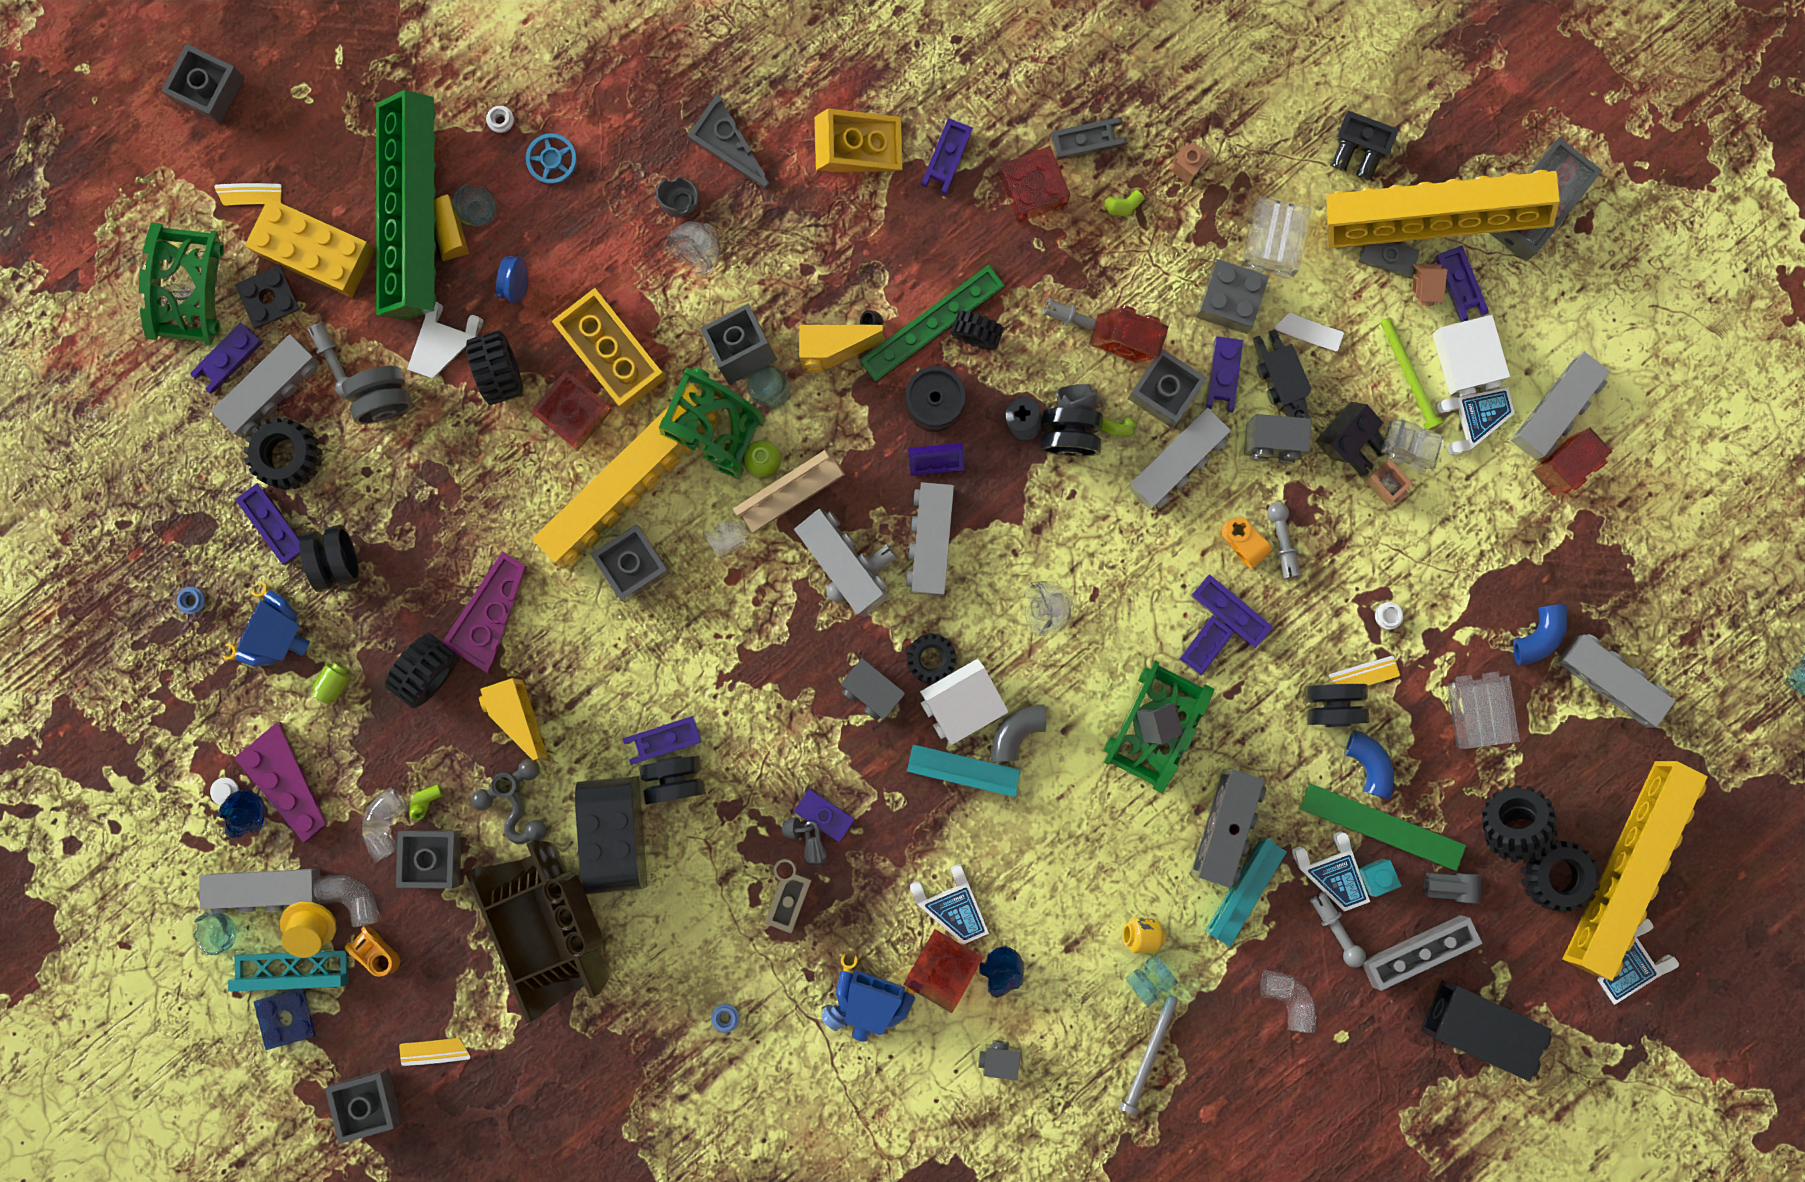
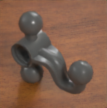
M532 759L523 760L519 764L518 770L514 773L503 772L496 775L492 779L490 789H479L471 797L472 806L479 811L488 810L492 806L493 799L496 797L509 799L513 809L504 823V833L515 844H525L534 840L542 841L547 834L545 824L539 820L529 822L525 827L524 833H517L515 831V825L524 812V804L517 793L520 788V782L524 779L533 780L540 772L539 764L536 760ZM502 777L508 778L512 783V788L509 792H504L500 789L499 782Z

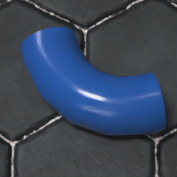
M1566 604L1538 608L1539 625L1536 631L1529 636L1515 638L1513 641V653L1517 665H1528L1546 659L1560 646L1567 631L1568 612Z
M1353 730L1346 745L1345 756L1354 758L1365 768L1367 777L1363 791L1390 800L1395 775L1390 756L1377 740L1363 732Z

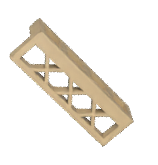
M824 450L733 508L737 516H743L752 533H755L845 476V473L833 453Z

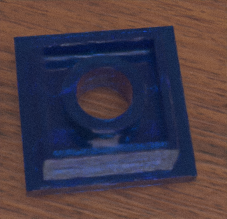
M304 988L294 989L253 1001L265 1050L316 1036ZM283 1010L290 1012L292 1015L290 1025H284L280 1020V1014Z

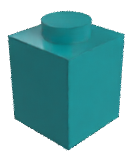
M1379 859L1358 868L1367 894L1377 897L1401 887L1391 860Z

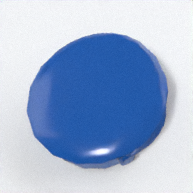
M505 256L501 261L497 274L496 297L506 298L510 303L517 304L524 298L527 291L528 269L521 256L515 258L513 256Z

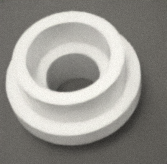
M495 106L488 112L486 121L492 131L504 133L513 126L514 116L507 107ZM499 117H505V121L502 124L496 123Z

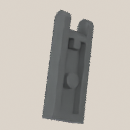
M1122 117L1052 131L1051 138L1056 159L1061 160L1127 145V138L1116 139L1113 127L1123 124Z

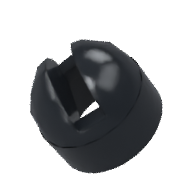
M866 310L860 317V325H883L884 323L882 315L876 311Z

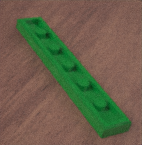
M987 265L861 358L859 362L874 382L877 383L950 329L959 311L973 312L1005 288L1004 283L991 266Z
M1308 784L1299 808L1302 811L1453 871H1457L1466 845L1313 784Z

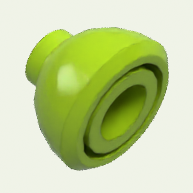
M755 441L745 451L743 457L744 466L755 477L766 478L772 476L781 464L780 451L769 441Z

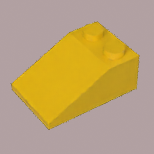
M826 109L815 116L816 170L838 173L901 171V117Z
M883 325L799 326V358L802 369H807L809 373H821L823 369H830L883 343Z
M511 678L480 689L482 696L479 697L482 710L488 712V715L532 760L548 759L524 681Z

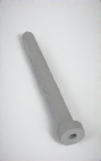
M1169 995L1167 997L1126 1102L1121 1101L1119 1109L1137 1116L1138 1114L1137 1102L1178 1002L1175 996Z

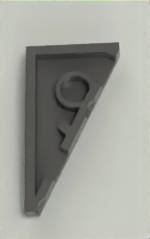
M716 94L688 134V139L767 190L770 183L765 173L757 163L743 135L724 106L721 97Z

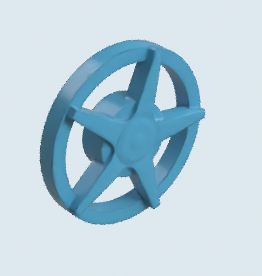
M553 133L541 135L533 140L527 149V168L532 176L542 183H561L567 180L576 168V151L570 141L561 135ZM548 139L560 140L568 147L558 151L556 148L551 147ZM545 140L546 149L541 152L540 156H531L536 145ZM571 151L572 163L569 170H567L562 165V157ZM531 161L542 163L545 168L543 177L535 173ZM559 169L565 173L559 178L547 179L553 170Z

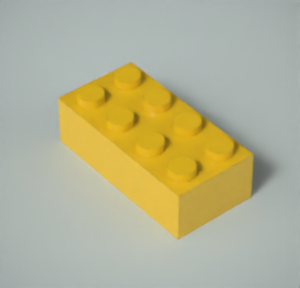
M271 198L267 199L245 244V247L255 255L281 265L290 271L350 298L353 297L375 252L366 241Z
M596 288L552 320V323L623 412L666 379L662 371Z

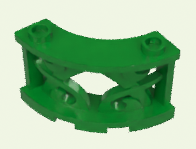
M151 222L142 252L147 255L146 270L140 269L139 293L144 294L145 308H140L145 338L157 340L158 336L204 341L205 345H212L214 337L218 336L220 332V321L217 320L215 309V283L219 260L224 255V244L220 242L217 231L205 233L164 228L161 223ZM168 241L182 242V245L178 248ZM190 244L206 245L204 257L200 259L197 255L200 248L191 250L187 255L186 252ZM164 260H166L168 264L172 263L168 270H164L162 268ZM182 265L190 275L196 288L179 305L175 296L168 289L161 287V279L172 276ZM165 296L170 304L162 306L161 297ZM183 316H185L189 323L197 324L194 316L200 317L201 328L186 326ZM176 320L178 325L164 324V322Z
M686 368L665 417H663L659 425L661 435L691 450H695L696 447L704 451L703 458L716 471L740 480L744 471L741 463L745 451L753 438L757 426H763L765 419L761 414V409L753 406L726 386L709 378L708 372L700 368H694L693 370ZM689 383L695 384L702 391L701 396L689 392L690 399L697 404L696 406L691 405L683 398ZM680 405L686 412L681 414L675 421H672ZM726 408L730 417L731 434H722L712 442L713 426L705 414L717 409ZM699 425L703 426V431L701 434L697 432V427Z
M1154 660L1150 668L1144 667L1138 679L1142 684L1117 735L1115 738L1109 737L1103 751L1107 753L1104 763L1108 765L1111 763L1154 785V790L1163 794L1179 767L1178 763L1183 752H1187L1197 732L1195 728L1201 717L1204 716L1215 689L1206 684L1202 688L1159 666L1160 662ZM1154 679L1172 687L1171 697H1166L1167 691L1163 685H1161L1160 692L1157 693L1153 690L1152 684ZM1178 691H1180V692H1182V693H1184V694H1186V695H1188V696H1190V697L1177 696V695H1178ZM1147 694L1152 701L1140 707L1145 695ZM1168 703H1173L1175 706H1179L1177 713L1183 711L1186 714L1185 720L1179 721L1182 735L1166 742L1169 746V752L1166 755L1161 753V749H1158L1155 754L1153 750L1160 744L1151 743L1149 745V743L1144 742L1136 713L1140 709L1156 710ZM1133 721L1135 735H1125ZM1129 742L1132 745V749L1128 754L1136 753L1140 749L1142 755L1136 761H1133L1119 754L1118 751L1124 743ZM1146 759L1158 773L1141 765V763Z

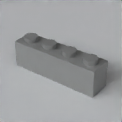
M289 334L211 412L233 434L241 438L254 433L251 430L255 426L258 427V423L264 417L272 415L277 410L278 403L295 393L297 385L304 378L307 379L316 372V366L321 362L298 339Z
M1585 351L1574 357L1510 441L1535 460L1544 456H1551L1558 447L1556 441L1561 435L1566 436L1575 425L1572 422L1577 414L1582 415L1591 405L1590 397L1594 393L1598 394L1606 386L1607 381L1605 378L1611 371Z
M1207 408L1127 488L1149 510L1155 505L1160 509L1171 498L1168 492L1174 486L1180 489L1190 479L1187 474L1194 467L1199 470L1210 460L1206 455L1213 448L1218 452L1229 441L1225 436L1231 430Z
M921 482V488L915 489L914 506H919L918 517L912 516L911 532L916 533V544L910 543L909 560H914L913 571L908 570L906 584V587H912L911 594L944 597L954 485Z
M818 509L794 530L856 614L865 618L890 598L885 591L888 586L879 575L875 577L870 571L872 565L863 554L858 555L853 547L856 546V543L848 533L843 534L837 527L840 525V522L831 511L826 513Z
M1590 634L1575 636L1557 663L1645 728H1656L1675 702L1669 696L1670 692L1659 684L1649 682L1646 679L1647 675L1638 668H1630L1623 663L1624 658L1614 651L1608 652L1600 646L1602 643L1596 637Z
M320 868L199 875L200 909H210V914L228 913V908L237 907L238 913L255 912L257 906H266V911L283 910V905H291L298 902H321Z
M1459 915L1366 958L1362 966L1372 987L1382 991L1481 945L1482 942L1471 919Z

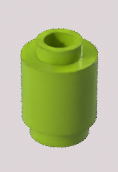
M334 662L333 665L326 664L312 686L314 688L311 693L312 696L325 704L331 705L333 700L339 698L351 679V676L347 674L349 669L338 662Z

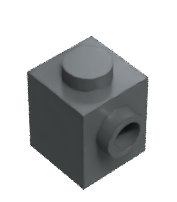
M993 1040L992 1044L985 1045V1051H980L978 1068H983L982 1072L985 1077L1017 1080L1020 1050L1016 1047H1009V1042Z

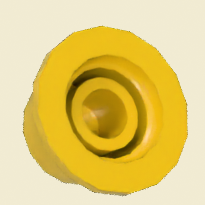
M314 902L291 904L283 911L279 921L280 930L283 933L281 938L282 946L288 953L299 958L314 956L319 952L321 946H325L333 939L337 930L336 920L332 913L324 906Z

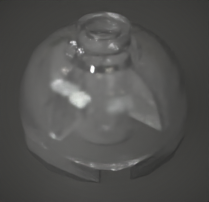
M696 221L682 223L666 239L670 240L667 243V248L672 256L683 266L685 261L696 267L692 270L695 274L703 276L709 274L719 260L721 246L717 232L707 223L703 224Z
M1035 581L1030 582L1025 589L1024 598H1029V607H1024L1027 623L1033 633H1039L1038 636L1051 635L1059 632L1068 624L1071 612L1074 610V602L1072 597L1068 595L1067 591L1059 583Z

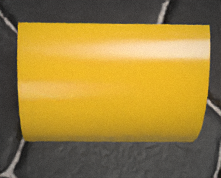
M448 194L435 199L434 214L436 222L434 233L441 259L446 261L468 255L469 251L456 203Z

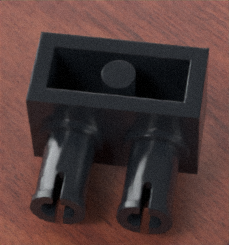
M1347 111L1335 138L1340 144L1330 166L1337 168L1340 160H1342L1339 170L1347 171L1354 150L1358 148L1364 149V157L1355 175L1362 178L1367 169L1364 179L1372 181L1380 158H1386L1389 155L1399 129Z
M1350 402L1315 441L1332 460L1349 462L1358 472L1359 476H1365L1369 473L1366 467L1369 470H1372L1374 464L1360 451L1365 443L1373 449L1378 457L1387 453L1384 447L1387 450H1390L1392 447L1391 443L1378 431L1384 422L1368 404Z

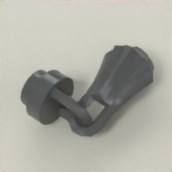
M797 817L784 821L782 833L789 840H798L801 833H805L804 859L814 867L824 863L827 855L821 843L817 823L808 821L806 824H801ZM814 829L815 837H810L809 831Z

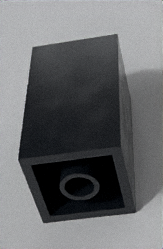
M1441 980L1420 1029L1421 1032L1529 1082L1539 1072L1541 1065L1540 1057L1543 1050H1547L1552 1039L1550 1035L1551 1028L1444 980Z

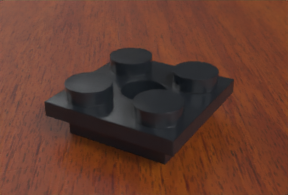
M281 265L235 284L254 329L300 310ZM268 292H274V301L270 304H264V295Z

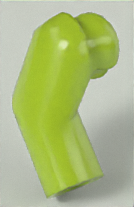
M1135 190L1127 199L1108 197L1104 202V208L1113 216L1126 217L1145 200V197L1138 190Z
M1103 416L1101 430L1111 435L1130 437L1135 433L1134 429L1137 423L1133 419L1126 417L1123 419L1122 424Z
M439 784L414 794L408 811L412 820L421 821L424 819L430 802L444 796Z

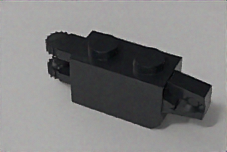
M1275 329L1271 330L1268 334L1274 351L1268 353L1261 336L1254 337L1253 343L1259 356L1256 369L1260 379L1265 380L1269 388L1267 395L1270 403L1276 405L1278 410L1283 409L1287 417L1310 418L1305 398L1309 396L1311 386L1293 344L1284 347L1278 332Z

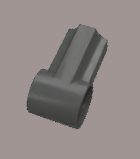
M1426 873L1423 885L1426 897L1455 899L1457 902L1481 904L1482 875Z

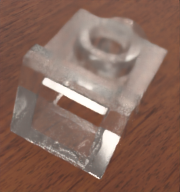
M728 520L724 521L714 528L716 532L713 534L708 530L704 532L705 537L719 559L748 543L744 536L749 533L741 520L733 521L732 523H729Z

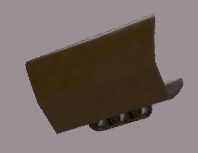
M534 840L526 844L531 856L522 860L473 868L465 872L526 1023L537 1019L561 999L585 986L589 998L599 995L610 977L599 949L603 942V936L578 876L572 872H567L555 844L540 840Z

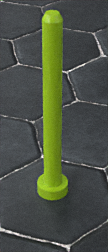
M1389 318L1382 320L1381 326L1427 422L1423 424L1426 431L1443 424L1442 417L1436 416L1392 321Z

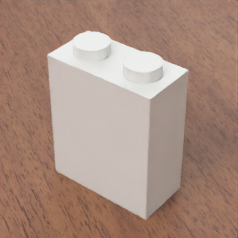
M1493 315L1441 327L1432 334L1449 395L1459 393L1460 397L1475 394L1476 389L1485 387L1486 391L1502 387V382L1510 377Z
M978 659L920 691L925 701L921 702L923 709L928 717L932 715L935 717L937 723L933 727L940 739L946 737L950 745L1008 713L985 667Z

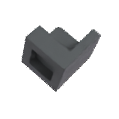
M1168 703L1156 710L1140 709L1137 711L1136 714L1144 742L1164 744L1182 735L1175 704Z

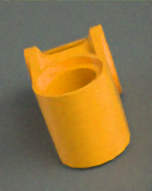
M1237 517L1225 522L1221 531L1224 540L1227 541L1241 561L1250 569L1256 567L1273 552L1270 544L1258 534L1246 519ZM1239 525L1241 528L1239 534L1234 536L1231 533L1234 530L1233 527Z
M367 925L361 928L362 932L352 943H347L345 946L346 951L374 976L380 977L392 974L400 966V957L397 952L374 929ZM382 955L389 962L386 970H383L379 965V959Z

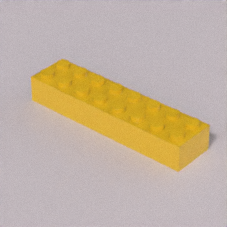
M1537 170L1530 174L1521 175L1518 173H1508L1501 177L1492 178L1489 176H1479L1472 180L1463 181L1460 179H1450L1443 183L1422 182L1414 186L1393 185L1385 189L1364 188L1356 192L1336 191L1326 195L1329 248L1554 227L1560 202L1557 172Z
M691 384L686 389L683 398L691 405L696 406L697 404L690 399L689 392L696 393L698 396H701L702 393ZM680 405L672 421H675L681 414L686 412ZM669 406L532 538L556 564L563 568H566L568 565L570 567L575 565L582 557L580 553L587 546L591 548L597 544L602 538L600 534L607 527L609 529L614 527L621 520L620 514L626 508L630 510L636 506L641 500L639 496L646 489L649 491L660 482L659 476L665 470L669 472L674 469L680 462L679 457L685 451L688 453L692 451L686 446L660 434L659 425L663 417H665ZM717 410L705 414L710 420L713 430L719 424L718 419L720 415ZM699 425L697 427V432L701 434L703 431V426Z
M1678 761L1654 762L1598 882L1600 888L1593 892L1596 897L1593 901H1589L1562 960L1592 975L1611 981L1620 974L1623 968L1622 960L1624 955L1634 945V934L1638 926L1642 925L1646 919V908L1650 900H1653L1659 891V880L1671 865L1669 859L1673 850L1677 849L1682 842L1683 836L1681 833L1685 825L1694 816V805L1706 790L1705 782L1708 776Z

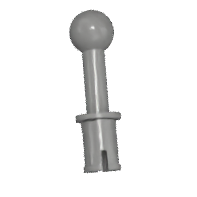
M1048 298L1045 305L1053 307V310L1044 307L1043 315L1064 322L1065 326H1068L1070 322L1097 332L1098 337L1103 341H1111L1118 334V327L1112 320L1097 321L1075 312L1076 307L1074 305L1069 307L1051 298Z
M324 322L314 324L307 330L318 349L316 353L317 355H324L336 379L335 391L340 397L345 398L342 383L350 377L346 376L333 350L338 345L333 343Z
M1275 502L1269 506L1267 516L1271 522L1275 523L1281 551L1276 553V557L1280 558L1283 579L1292 580V576L1297 579L1301 577L1296 555L1298 549L1291 548L1286 525L1289 509L1284 503Z
M887 544L867 558L872 565L870 571L875 576L878 575L879 570L897 559ZM833 582L827 586L826 594L831 601L841 602L845 599Z
M1326 892L1320 893L1319 899L1317 896L1311 898L1310 902L1323 920L1321 922L1322 926L1329 925L1343 947L1345 963L1353 968L1362 966L1366 960L1365 951L1360 946L1354 945L1338 920L1342 916L1341 912H1337L1327 897Z

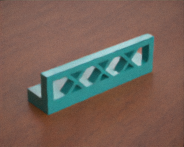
M917 745L912 747L907 772L1016 797L1018 789L1016 788L1020 775V769Z
M1261 837L1241 869L1238 882L1232 884V887L1205 932L1229 947L1232 945L1287 851L1274 844L1275 842L1269 838Z
M346 950L319 951L314 956L308 957L316 966L309 974H303L295 967L302 958L293 956L290 953L234 955L235 978L228 980V992L342 987L349 984L348 952ZM319 957H324L320 962L316 959ZM330 957H340L341 973H331L323 964ZM275 959H280L288 967L281 975H275L267 968ZM288 959H295V961L291 963ZM252 960L260 969L254 976L243 977V961ZM260 960L268 961L265 964H263ZM319 969L323 972L321 974H315ZM292 970L296 975L287 974ZM263 971H264L268 976H260V975H261V974L263 973Z

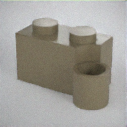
M784 858L774 866V874L781 882L765 924L792 934L813 878L798 873L796 863L792 859ZM788 862L792 865V876L786 878L779 874L778 866L780 863Z

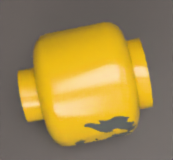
M1135 917L1129 923H1126L1123 928V942L1132 953L1156 954L1166 942V931L1162 929L1160 922L1155 918Z

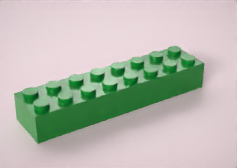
M403 90L376 103V316L408 320L432 312L436 303V295L434 294V279L436 276V269L434 267V252L436 249V242L434 240V225L436 222L434 214V198L436 195L434 187V172L436 168L434 161V145L436 141L434 119L436 111L434 108V97L409 90Z

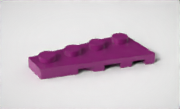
M503 551L443 640V643L458 655L489 674L527 566Z
M277 722L234 758L304 843L308 842L327 826L328 822L314 792L310 790L306 781L307 777L296 760L294 749L284 734L285 730L281 722Z

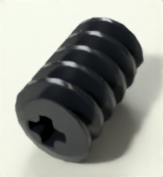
M1024 396L1009 404L1005 417L1013 436L1023 441L1032 440L1037 437L1042 430V416L1038 404L1033 399Z

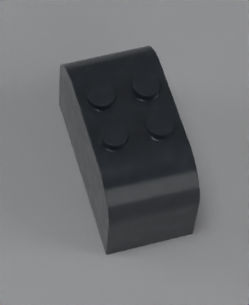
M639 776L577 782L575 787V813L580 876L585 894L640 890L648 887Z

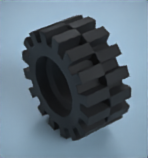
M959 311L951 333L958 340L970 343L974 347L978 346L981 349L996 350L1004 327L1000 323H996L997 321L990 320L986 316H980L978 313L973 314L970 311Z
M928 633L927 635H922L913 641L908 650V668L913 676L921 682L936 683L950 675L956 666L957 655L955 648L947 638L940 634ZM928 648L939 650L943 657L942 664L936 669L924 667L921 662V655L924 650Z

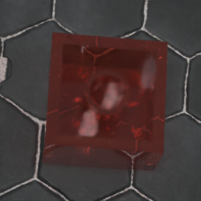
M1051 146L1000 165L998 175L1018 223L1068 204L1070 192Z
M1120 306V308L1109 309V311L1097 315L1089 345L1134 363L1160 358L1169 326L1160 323V319L1155 316H1142L1137 314V310L1132 307Z
M565 370L530 412L578 452L611 413L612 409L606 402Z
M1589 427L1570 436L1551 456L1546 457L1531 472L1552 495L1560 492L1567 494L1572 489L1575 491L1588 480L1585 476L1593 471L1595 473L1608 463L1605 458L1613 451Z
M934 929L903 985L948 1012L953 1013L980 965L983 956Z

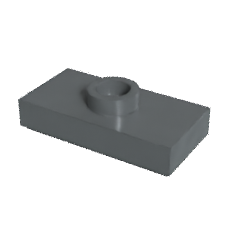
M1394 242L1363 245L1359 262L1411 278L1415 269L1413 264H1416L1420 250Z

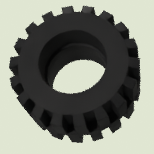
M500 330L468 339L466 342L467 358L483 399L489 405L522 396L523 383L520 371L506 336Z
M278 417L272 418V422L267 420L260 422L261 428L255 426L251 430L254 432V435L252 437L247 436L246 441L249 442V447H244L243 453L248 455L247 458H244L245 464L251 466L248 470L252 475L257 476L256 479L272 487L289 490V487L293 489L300 488V483L308 484L310 482L308 478L310 475L316 476L318 472L314 469L316 466L321 467L322 461L318 459V456L322 455V449L317 447L320 442L318 438L313 436L314 433L296 421L288 418H283L282 420ZM291 439L295 446V455L287 466L276 469L272 463V452L278 443Z
M427 633L411 643L399 656L388 673L385 687L411 708H417L427 702L445 683L456 665L458 655L434 635Z
M1515 786V789L1505 787L1502 793L1496 791L1493 793V799L1488 798L1486 800V807L1482 809V824L1487 845H1490V850L1494 854L1499 852L1500 858L1505 860L1508 857L1514 863H1517L1518 860L1528 863L1530 858L1538 860L1541 858V853L1547 855L1551 851L1550 846L1555 845L1557 836L1555 810L1550 799H1545L1541 791L1535 793L1532 787H1527V789H1522V786ZM1517 819L1533 822L1532 825L1523 829H1512L1506 826L1509 822Z
M1556 840L1555 845L1550 846L1551 851L1547 855L1541 853V858L1538 860L1530 858L1526 868L1521 867L1520 873L1525 874V878L1521 879V883L1528 887L1525 890L1526 894L1533 897V902L1547 909L1560 912L1578 911L1577 907L1584 908L1588 906L1586 900H1594L1596 895L1593 894V891L1600 888V884H1596L1597 878H1601V872H1596L1595 870L1596 867H1599L1597 860H1591L1590 858L1593 854L1590 851L1583 850V846L1573 842ZM1563 859L1568 863L1572 877L1566 889L1556 892L1550 884L1549 872L1555 862Z

